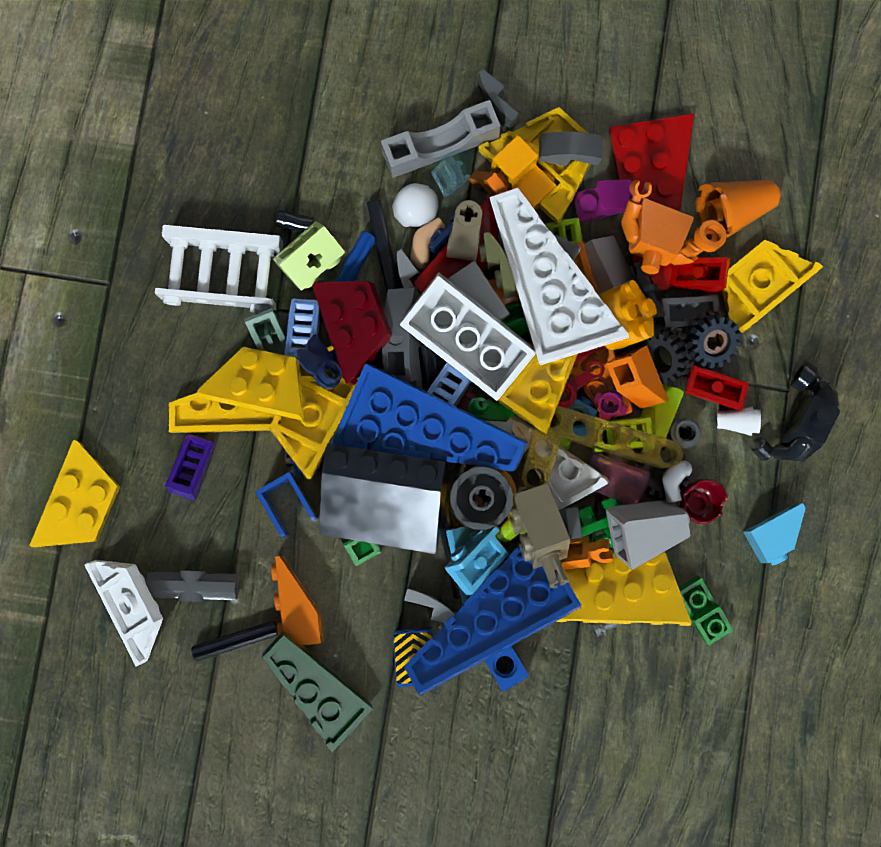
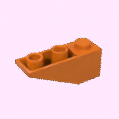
M276 556V563H271V573L273 581H278L279 593L274 594L276 611H281L282 623L277 625L278 636L284 631L301 646L322 643L324 638L321 611L285 557Z

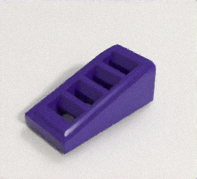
M187 433L165 484L168 492L193 501L196 500L215 447L214 441ZM195 446L204 449V452L201 454L191 451L190 447ZM187 457H189L200 462L197 465L191 462H187L186 459ZM183 468L195 472L194 476L182 473ZM179 480L190 483V486L187 487L178 484Z

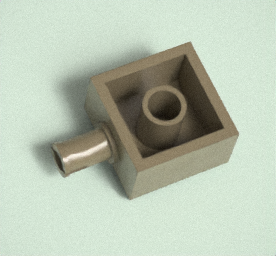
M548 483L514 494L509 521L514 534H520L522 544H519L524 561L530 560L533 569L543 566L550 588L558 587V581L560 586L566 584L569 579L560 560L568 556L570 537Z

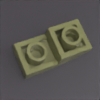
M490 232L484 233L485 244H479L481 262L488 263L489 272L495 271L497 289L503 288L504 298L515 297L514 277L508 259Z

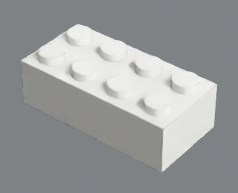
M439 272L400 322V326L496 401L536 354L533 346Z

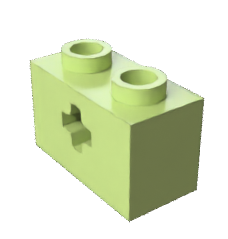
M315 221L277 254L273 260L292 283L302 291L304 288H310L312 284L316 283L319 280V275L326 269L336 266L345 251L325 226ZM310 253H312L313 257L312 262H309L307 257Z

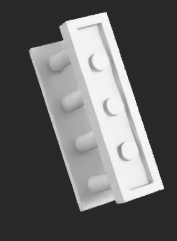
M163 225L162 237L173 247L168 289L155 288V294L163 300V303L179 306L182 301L250 308V311L254 313H261L271 308L276 310L274 300L266 298L271 257H274V253L279 254L283 250V241L280 236ZM188 245L199 246V249L202 250L197 292L180 290L184 250L188 248ZM217 248L228 249L230 253L226 294L209 293L213 252ZM245 251H254L259 255L255 297L237 296L242 254H245Z

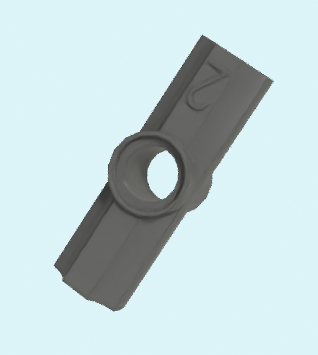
M197 570L147 572L145 579L146 586L153 598H178V601L202 602L205 599L238 600L240 588L239 574L234 573L214 574Z

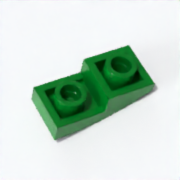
M697 575L679 586L691 622L707 646L733 631L721 607L715 603L700 576Z

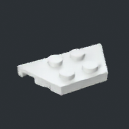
M94 560L86 563L85 567L135 666L137 667L148 661L163 617L159 611L158 604L154 601L146 586L143 575L140 574L136 564Z

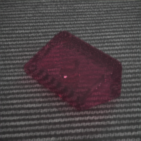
M597 452L593 454L589 466L603 474L610 481L607 485L596 490V492L628 505L638 504L643 500L646 494L649 472Z

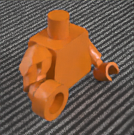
M640 180L631 182L629 190L633 197L628 199L621 225L626 240L629 242L630 253L643 258L641 265L643 272L656 274L659 272L660 265L667 266L670 263L673 265L690 264L699 258L697 255L701 252H714L725 243L727 238L726 230L723 225L715 220L703 222L695 230L694 238L685 242L694 217L646 199L645 197H648L652 191V186L649 182L644 184L641 193L638 192Z

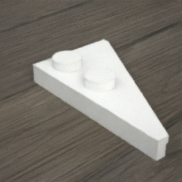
M516 416L507 420V422H513L512 431L515 436L529 442L525 453L542 483H548L558 510L565 508L610 482L603 474Z

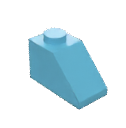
M803 503L793 504L743 531L760 563H771L772 566L779 564L788 558V552L795 549L806 509Z

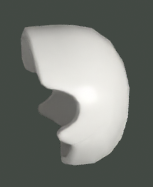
M413 183L403 187L397 193L392 208L394 217L403 226L422 227L436 217L439 203L433 189L424 184Z

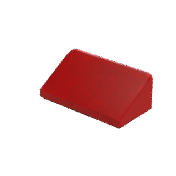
M696 365L690 367L691 370L687 374L684 393L742 411L749 387L748 382Z

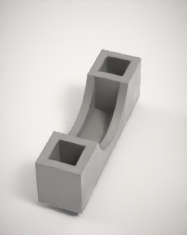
M488 100L462 110L457 117L438 128L418 133L405 131L381 140L382 153L392 178L477 147L487 141L490 142L498 139L501 126L491 101Z

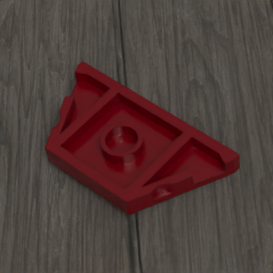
M369 281L314 283L312 287L342 370L345 384L353 386L357 383L358 379L356 377L364 365L367 363L371 364L377 357L378 351L392 337L374 284Z

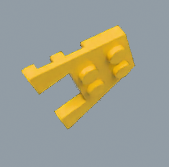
M558 107L526 122V126L513 132L503 133L501 138L490 143L487 141L478 148L479 152L492 163V159L517 135L523 140H529L536 147L537 154L539 155V137L541 134L551 132H588ZM538 156L536 165L540 169H546L550 172L558 184L539 202V208L555 223L559 224L591 164L570 160L565 167L539 161Z

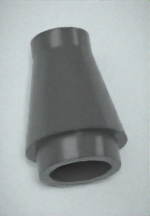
M689 418L677 420L673 424L670 434L672 442L683 448L694 446L701 436L699 425ZM679 430H681L685 435V438L683 440L679 437Z

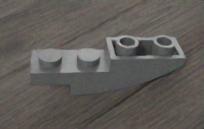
M417 287L388 289L384 314L392 337L382 347L383 370L422 389L418 350L421 347V341L400 326L402 318L418 299Z

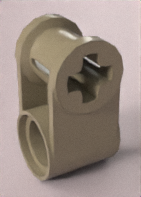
M466 200L457 206L452 231H450L446 257L476 262L482 220V209L476 202ZM467 213L472 214L470 222L465 221Z

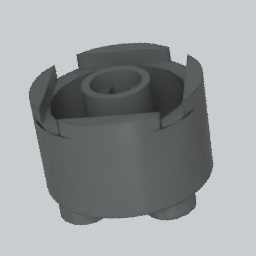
M475 467L461 474L455 481L450 494L451 509L459 522L466 527L475 530L490 529L502 523L509 515L513 505V492L506 478L498 471L488 467ZM480 490L485 491V497H489L490 500L483 504V508L477 507V501L472 500V497L478 495Z

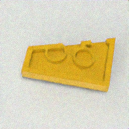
M535 354L498 399L499 403L547 434L577 354L543 365L539 364L537 354Z

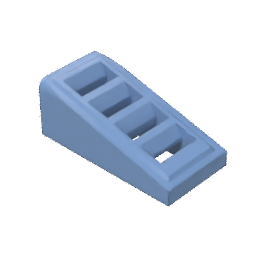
M291 300L284 355L296 357L298 360L297 350L304 348H293V344L306 345L313 335L316 334L318 336L321 310L317 300ZM297 323H309L311 325H298ZM295 334L310 335V337L295 336Z

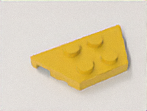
M762 241L729 268L726 288L721 290L728 318L739 326L738 330L741 333H744L822 269L823 266L818 262L812 263L798 257L799 254L790 250H782L772 242Z
M242 347L197 391L201 398L298 420H303L305 417L301 405L300 365L296 357Z
M300 376L299 382L302 385L301 405L304 411V419L298 420L275 415L269 426L273 435L305 477L310 480L326 452L327 443L330 444L336 434L356 384L353 386L346 385L344 379H341L335 388L325 389L315 381L313 376Z
M73 440L29 545L31 547L96 542L100 538L120 485L112 476L105 472L104 467L77 440Z

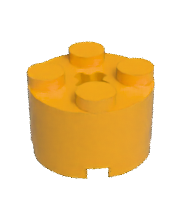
M634 280L598 294L619 324L629 334L627 339L604 345L610 350L623 349L654 336L653 316L657 313L655 303L650 298L646 299Z

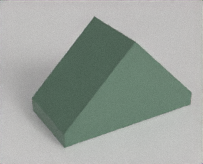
M272 308L244 319L258 350L281 355L285 354L286 336L279 318Z

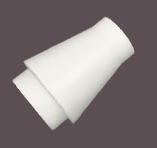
M753 406L743 408L742 411L734 409L718 411L717 428L726 429L752 436V433H760L761 410L753 409Z

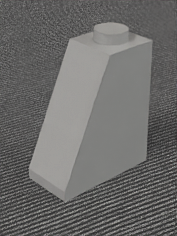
M666 500L613 506L606 509L614 554L631 570L690 537V518L688 513L672 502L667 503Z

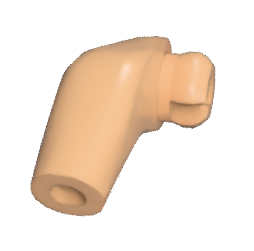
M438 217L419 228L414 234L410 261L418 271H424L430 264V244L432 243L430 238L438 229H446L444 223Z

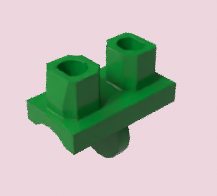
M617 496L600 502L606 515L605 518L596 521L591 506L579 510L582 537L601 530L602 534L593 537L594 542L600 539H609V548H613L606 509L622 505Z

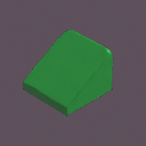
M341 538L355 566L382 553L378 544Z

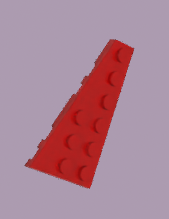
M694 114L610 127L608 132L617 180H631V182L640 180L638 186L639 193L643 191L644 184L649 182L652 186V191L648 197H645L646 199L680 211ZM631 254L633 265L636 262L643 261V258ZM670 263L667 266L660 265L659 272L651 274L654 284H657L659 288L657 293L669 290L673 264Z

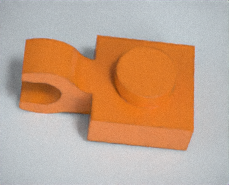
M589 536L570 539L568 556L560 560L563 569L591 567L592 559L601 563L612 562L613 550H609V539H600L595 542H591Z

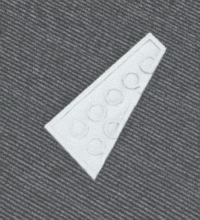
M516 188L489 197L539 364L543 365L629 338V334L619 324L611 310L604 304L568 253L560 246L555 236L548 230L521 191Z

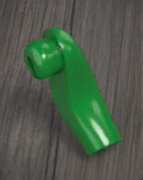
M484 397L473 398L468 405V410L471 414L487 421L506 422L516 415L502 404L490 402Z

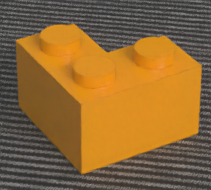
M517 135L492 159L490 172L500 173L509 183L508 190L518 188L534 210L537 211L539 209V202L557 185L550 172L546 169L541 170L536 165L539 156L536 147L529 140H523Z

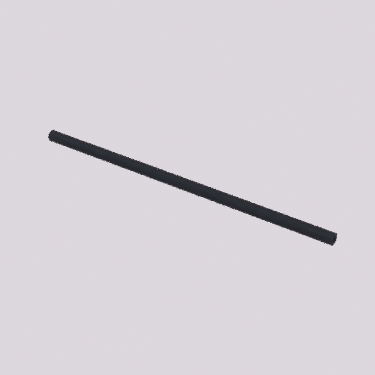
M371 200L367 202V207L387 293L388 289L400 288L381 200ZM446 495L440 536L446 563L448 564L452 559L450 557L451 551L446 531L454 529ZM450 576L454 599L461 598L459 586Z

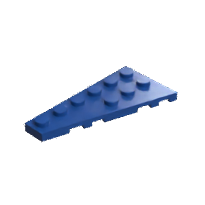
M367 363L362 369L331 444L515 471L529 442Z
M517 547L510 554V557L465 601L460 610L446 621L442 629L432 639H429L404 666L418 695L421 696L580 609L581 603L569 583L567 582L560 586L558 581V587L550 588L543 566L533 569L530 560L525 562L520 547Z

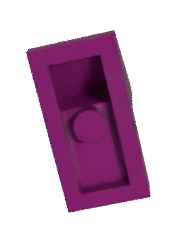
M631 180L597 181L596 188L577 192L574 196V203L579 222L582 224L623 213L628 199L633 197L629 190Z

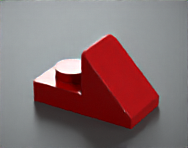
M698 258L690 264L673 265L670 287L673 289H701L709 295H713L726 288L730 258Z

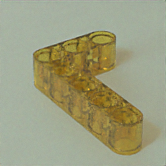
M557 406L555 415L557 416L558 423L554 428L549 427L547 434L533 426L518 480L520 485L526 490L548 483L561 439L657 468L677 466L682 460L683 451L680 445L672 440ZM576 420L582 421L586 426V433L582 437L576 435L573 431V424ZM605 429H609L614 433L615 440L612 445H607L602 440V433ZM634 438L640 439L643 443V450L640 454L634 453L631 449V441ZM539 440H543L549 445V453L545 457L539 456L535 451V445ZM664 446L671 451V459L668 463L660 458V450ZM531 469L537 470L541 475V481L537 486H532L527 482L526 476Z

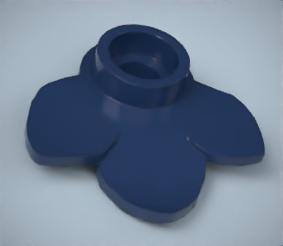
M316 334L313 335L306 343L305 349L297 350L299 363L314 376L315 381L321 387L333 389L340 383L342 377V370L333 349L329 352Z

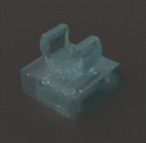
M453 156L444 158L431 172L444 197L453 195L470 179L469 174L463 176L460 170L463 162L455 161Z

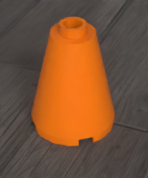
M771 180L710 182L699 187L698 191L702 190L701 197L696 198L695 205L700 225L707 220H715L723 225L728 238L776 208L781 198V191L779 186Z

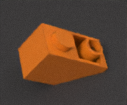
M647 345L621 353L606 363L617 392L642 409L668 401Z

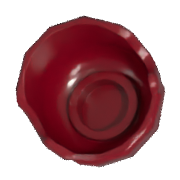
M697 479L690 482L681 493L682 500L679 506L688 513L691 522L695 524H709L716 520L717 517L722 516L723 505L728 501V495L723 485L714 479Z

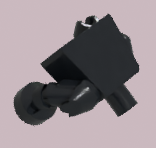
M807 361L799 367L790 386L800 392L808 389L814 392V394L798 403L778 444L772 447L765 438L756 439L755 442L760 448L751 450L761 461H767L772 456L775 459L805 461L824 445L840 414L838 392L830 382L822 381V377L818 375L817 367Z

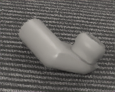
M677 460L663 474L662 481L667 503L682 500L679 484L686 476H690L692 473L690 462Z

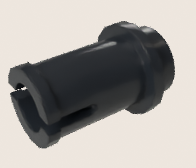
M288 208L285 210L280 209L276 226L281 227L282 231L289 229L303 233L314 223V217L292 213Z

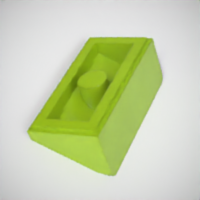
M665 384L662 385L668 401L643 408L640 417L651 416L654 445L656 446L664 444L684 394L683 390ZM642 424L636 425L637 436L643 440Z

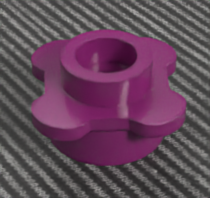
M616 388L604 394L599 392L594 397V402L598 404L600 411L599 417L604 421H608L615 415L624 416L628 411V407L623 404L622 395L617 392ZM612 401L614 403L613 407H609L608 402Z

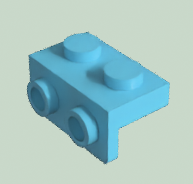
M497 526L486 530H474L469 536L471 540L465 546L463 545L456 549L450 556L452 560L444 567L466 595L473 594L509 555L495 537L500 531Z

